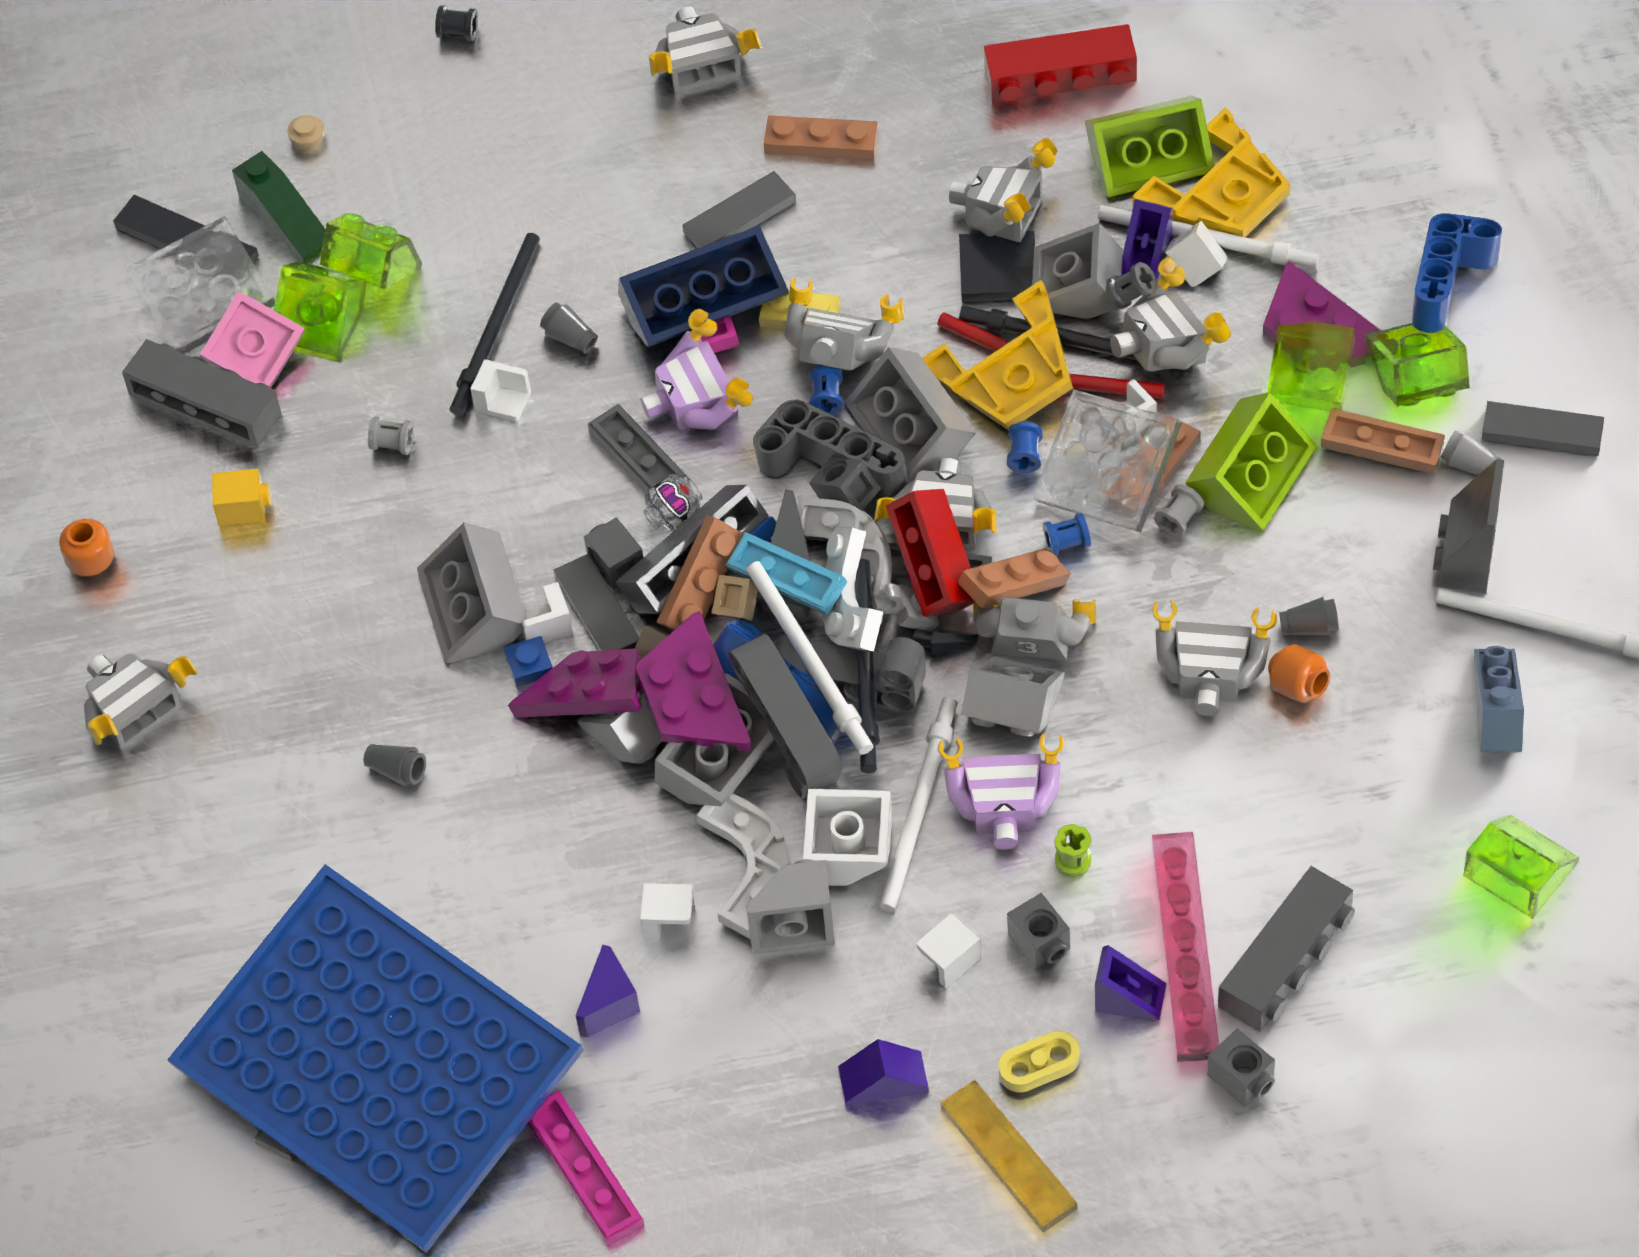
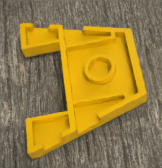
M1224 108L1207 124L1210 142L1228 153L1186 194H1182L1156 176H1153L1132 196V206L1134 205V200L1139 199L1172 207L1173 219L1191 225L1202 221L1207 229L1246 237L1290 194V183L1265 153L1261 154L1251 142V136L1244 128L1240 129L1234 122L1233 114Z
M1042 280L1012 298L1015 306L1028 322L1031 329L966 371L963 369L945 343L922 357L944 388L1007 430L1011 425L1026 420L1073 389L1049 296Z

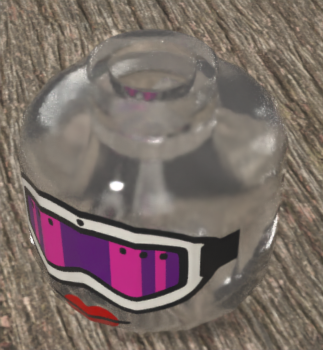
M669 474L645 492L644 499L647 508L643 510V513L655 529L662 526L664 529L673 532L701 508L700 501L703 500V497L689 477L686 475L679 477L675 474Z

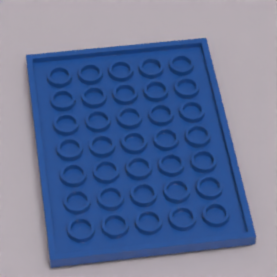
M325 864L167 1061L427 1253L580 1057L584 1049L581 1044Z

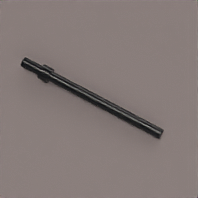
M535 233L526 234L468 367L461 371L456 383L458 390L449 408L450 412L454 415L462 416L472 396V384L484 359L488 360L540 242V237Z
M962 306L959 314V319L965 322L986 326L988 331L1003 334L1004 331L1023 334L1031 329L1026 320L1008 316L1007 311L992 309L989 312ZM1057 327L1061 344L1114 356L1110 346V339ZM1133 354L1122 357L1138 361Z
M860 559L855 581L856 600L860 608L872 609L870 561ZM857 650L859 715L862 719L860 725L873 744V749L870 752L860 755V770L863 773L870 774L877 770L876 745L880 743V727L875 722L873 651Z

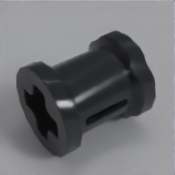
M440 5L435 20L436 37L444 38L446 35L466 37L467 41H474L478 29L477 9L470 8L468 11L448 10L447 6Z

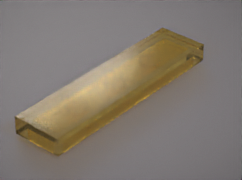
M973 1080L941 1102V1110L1043 1233L1078 1209L1076 1200L976 1080Z

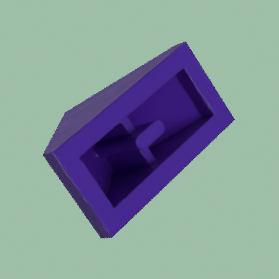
M1139 199L1134 200L1122 255V274L1130 272L1133 265L1142 262L1153 271L1157 281L1159 275L1158 266L1166 258L1167 254L1165 252L1172 241V207Z
M603 944L575 1015L579 1035L589 1037L640 1012L637 992L612 948Z
M1103 946L1095 980V1012L1153 1022L1160 1020L1167 983L1111 946Z
M877 1039L838 1066L846 1107L929 1092L922 1053L919 1050Z

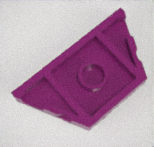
M1289 261L1285 265L1263 323V335L1318 377L1335 373L1340 368H1352L1365 364V358L1385 353L1387 357H1391L1398 352V342Z
M700 611L695 612L635 665V674L661 741L674 743L688 741L698 746L713 747V743L737 745L739 751L751 750L750 737Z
M613 648L603 651L580 650L572 652L508 704V707L514 718L639 712L642 703L637 694L642 689L635 674V665L642 658L637 649L618 650Z

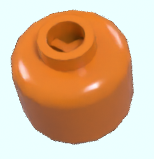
M83 518L73 521L61 532L59 539L60 550L65 565L72 573L79 576H93L100 574L111 564L114 549L108 530L101 522Z
M1296 644L1286 646L1280 652L1275 653L1268 665L1270 685L1273 690L1300 703H1306L1320 697L1326 691L1330 681V672L1324 657Z

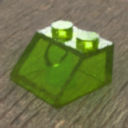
M345 213L326 223L319 264L321 266L384 290L421 270L422 261L411 238L398 234L397 230L393 227L371 224L364 221L365 219L361 215L354 213Z
M300 261L283 265L280 271L274 311L305 328V332L297 347L340 357L362 315L368 278Z
M1321 322L1278 325L1267 393L1270 392L1280 404L1331 411V408L1343 411L1355 343L1354 327Z
M1412 323L1365 334L1366 344L1382 390L1396 406H1414L1421 400L1433 397H1449L1454 395L1456 391L1470 388L1467 346L1447 326L1439 332L1426 333L1419 331Z
M1508 815L1491 821L1467 849L1463 876L1533 919L1578 864L1580 857L1514 816Z

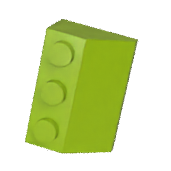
M1188 96L1085 120L1092 159L1107 197L1137 191L1153 176L1167 184L1205 175L1215 166L1201 98Z
M1270 392L1241 398L1185 484L1199 493L1204 501V505L1210 511L1258 532L1263 531L1315 451L1317 444Z

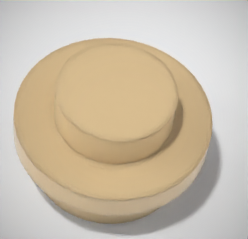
M303 115L291 121L287 132L290 141L296 147L302 150H311L321 143L325 129L323 122L318 117Z

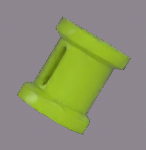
M1075 824L1065 825L1058 830L1057 836L1054 839L1057 850L1055 853L1056 868L1066 876H1080L1087 872L1091 866L1092 856L1089 847L1091 846L1092 839L1086 828ZM1069 835V842L1066 843V837ZM1077 858H1080L1079 865H1077Z

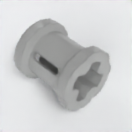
M379 416L372 417L368 430L369 449L377 450L379 447L400 450L401 454L408 455L414 440L413 421L405 420L404 423L383 421Z
M1179 484L1171 491L1172 498L1164 508H1160L1154 517L1157 526L1174 537H1182L1187 528L1186 524L1192 515L1199 513L1204 507V501L1198 492L1186 485Z

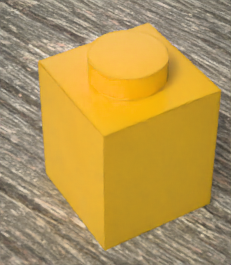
M259 469L212 473V504L219 527L265 522V507L271 506V491L269 483H262Z

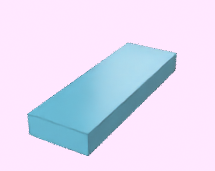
M747 532L744 533L726 563L729 571L751 579L747 572V567L753 562H760L781 595L827 616L847 584L844 576Z

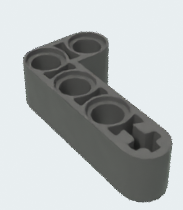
M798 399L782 403L753 437L758 467L764 475L770 477L784 475L801 456L821 466H824L833 456L863 460L881 487L877 493L881 496L892 498L909 484L905 457L900 449Z
M763 634L728 652L736 675L787 760L785 767L786 775L799 798L804 799L808 797V789H823L838 781L842 771L840 756L771 638L767 634Z
M787 635L779 636L774 645L780 655L811 676ZM897 637L890 641L886 655L873 652L875 707L906 713L915 709L926 675L925 651L918 642L905 637ZM808 639L844 699L849 702L858 703L857 650Z

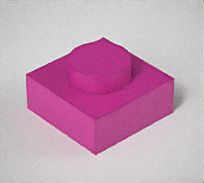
M731 317L716 321L717 330L715 334L709 337H701L702 342L708 341L714 353L740 346Z

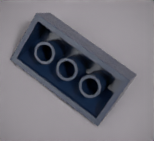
M760 225L619 277L618 295L629 321L647 347L682 335L687 331H692L688 320L691 313L697 309L707 312V319L716 322L789 294V290Z

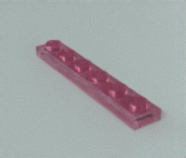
M1193 832L1152 835L1177 1062L1208 1060V1055L1219 1046L1194 834Z

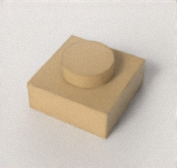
M719 575L711 614L752 621L758 588L753 580Z

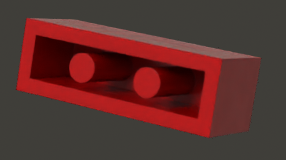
M945 490L912 491L886 505L923 617L954 614L976 603L957 583L962 572L971 569Z

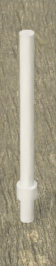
M1101 205L1098 219L1129 226L1132 211ZM1172 221V236L1178 237L1193 225ZM1208 229L1221 248L1269 258L1271 263L1285 266L1289 261L1295 265L1317 269L1319 265L1320 254L1294 249L1292 244L1276 241L1275 244Z
M758 561L753 562L747 567L748 574L833 710V720L841 732L847 733L860 755L867 754L873 749V744L860 725L862 721L860 715L852 704H847L762 564Z
M1439 588L1436 597V603L1621 650L1623 651L1622 655L1639 659V634L1628 632L1627 635L1444 588Z
M950 697L942 699L936 722L930 724L926 737L929 745L879 904V908L884 912L893 913L896 909L942 758L937 751V746L942 740L944 750L949 747L954 730L951 725L958 702Z

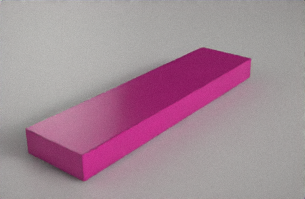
M558 1090L550 1094L530 1119L528 1125L608 1247L645 1226L644 1220L560 1091Z

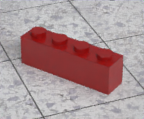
M1125 24L984 45V69L991 101L995 103L1137 81V55L1130 26Z

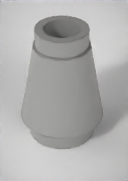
M1456 430L1453 432L1441 455V458L1448 462L1447 466L1475 475H1479L1496 459H1501L1468 432L1462 434Z

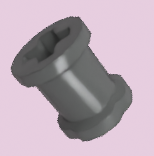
M1142 262L1133 265L1131 271L1121 277L1114 275L1107 279L1106 285L1108 297L1119 309H1125L1131 305L1132 300L1141 295L1150 296L1157 290V281L1153 271Z

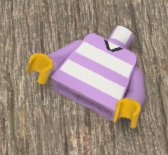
M697 309L691 313L688 323L692 332L687 331L663 363L656 368L657 391L640 398L648 419L668 412L676 428L680 430L688 428L715 430L727 419L738 416L737 405L747 407L752 403L753 396L746 391L749 388V384L737 377L729 381L708 341L702 342L701 340L702 336H712L717 330L716 322L707 319V312Z
M1046 733L1042 734L1039 740V747L1045 753V760L1042 761L1040 754L963 757L962 765L959 764L958 760L963 752L962 741L955 737L957 752L953 756L947 755L943 750V741L939 742L937 751L947 763V767L944 768V775L950 802L964 819L974 822L976 832L980 834L993 833V842L996 848L1001 850L1015 848L1018 845V832L1034 830L1036 818L1044 816L1056 799L1059 792L1061 763L1057 761V755L1063 751L1065 746L1062 735L1059 734L1058 748L1054 751H1049L1045 747Z

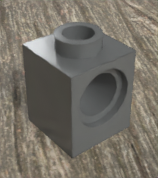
M833 456L809 482L819 499L842 501L862 511L881 489L863 460Z
M617 517L605 524L595 526L584 536L586 553H589L599 572L612 590L618 587L615 582L643 558L641 546Z
M1042 893L1007 913L1008 935L1035 969L1040 968L1046 963L1053 964L1059 961L1070 949V928ZM1039 931L1049 933V935L1044 937H1037L1033 934Z
M1238 1028L1208 1055L1207 1075L1244 1106L1255 1097L1258 1099L1264 1097L1274 1085L1275 1059ZM1238 1067H1249L1253 1071L1244 1074L1235 1069Z

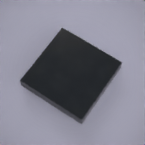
M1026 231L1021 242L996 235L990 237L983 233L959 234L962 302L1013 300L1012 298L1031 287L1035 247L1034 231Z

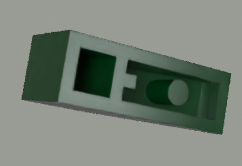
M260 151L232 170L239 198L303 263L334 244L333 238L285 173L263 151Z

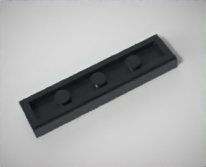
M137 195L131 197L113 220L116 229L236 282L241 280L259 256L256 247Z

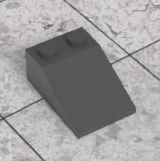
M1496 459L1451 499L1449 515L1441 514L1438 538H1445L1444 547L1436 546L1433 570L1440 571L1439 587L1487 593L1504 460Z

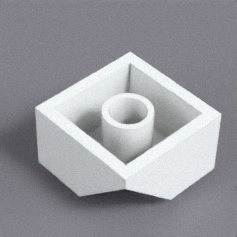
M808 789L803 859L826 861L829 886H848L886 867L890 854L892 829L890 791Z

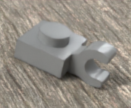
M888 583L884 585L886 597L876 595L871 597L874 610L881 611L883 614L896 615L899 626L932 632L939 625L937 616L923 617L912 587Z

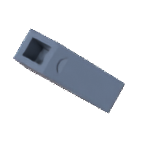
M1502 646L1474 649L1481 752H1522L1524 705L1515 649H1506Z

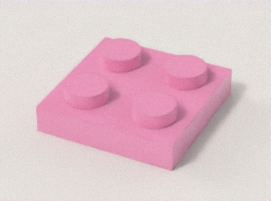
M238 291L201 351L200 358L224 371L227 369L232 370L246 380L256 384L264 383L272 387L303 336L305 328Z

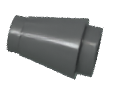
M558 302L552 304L540 322V327L545 330L547 337L580 350L585 354L593 348L598 339V335L567 304L563 306Z
M1324 596L1287 611L1279 612L1283 636H1330L1331 631L1340 630L1335 600H1324Z
M370 744L364 753L363 762L366 767L403 786L418 784L426 770V757L423 753H419L416 747Z

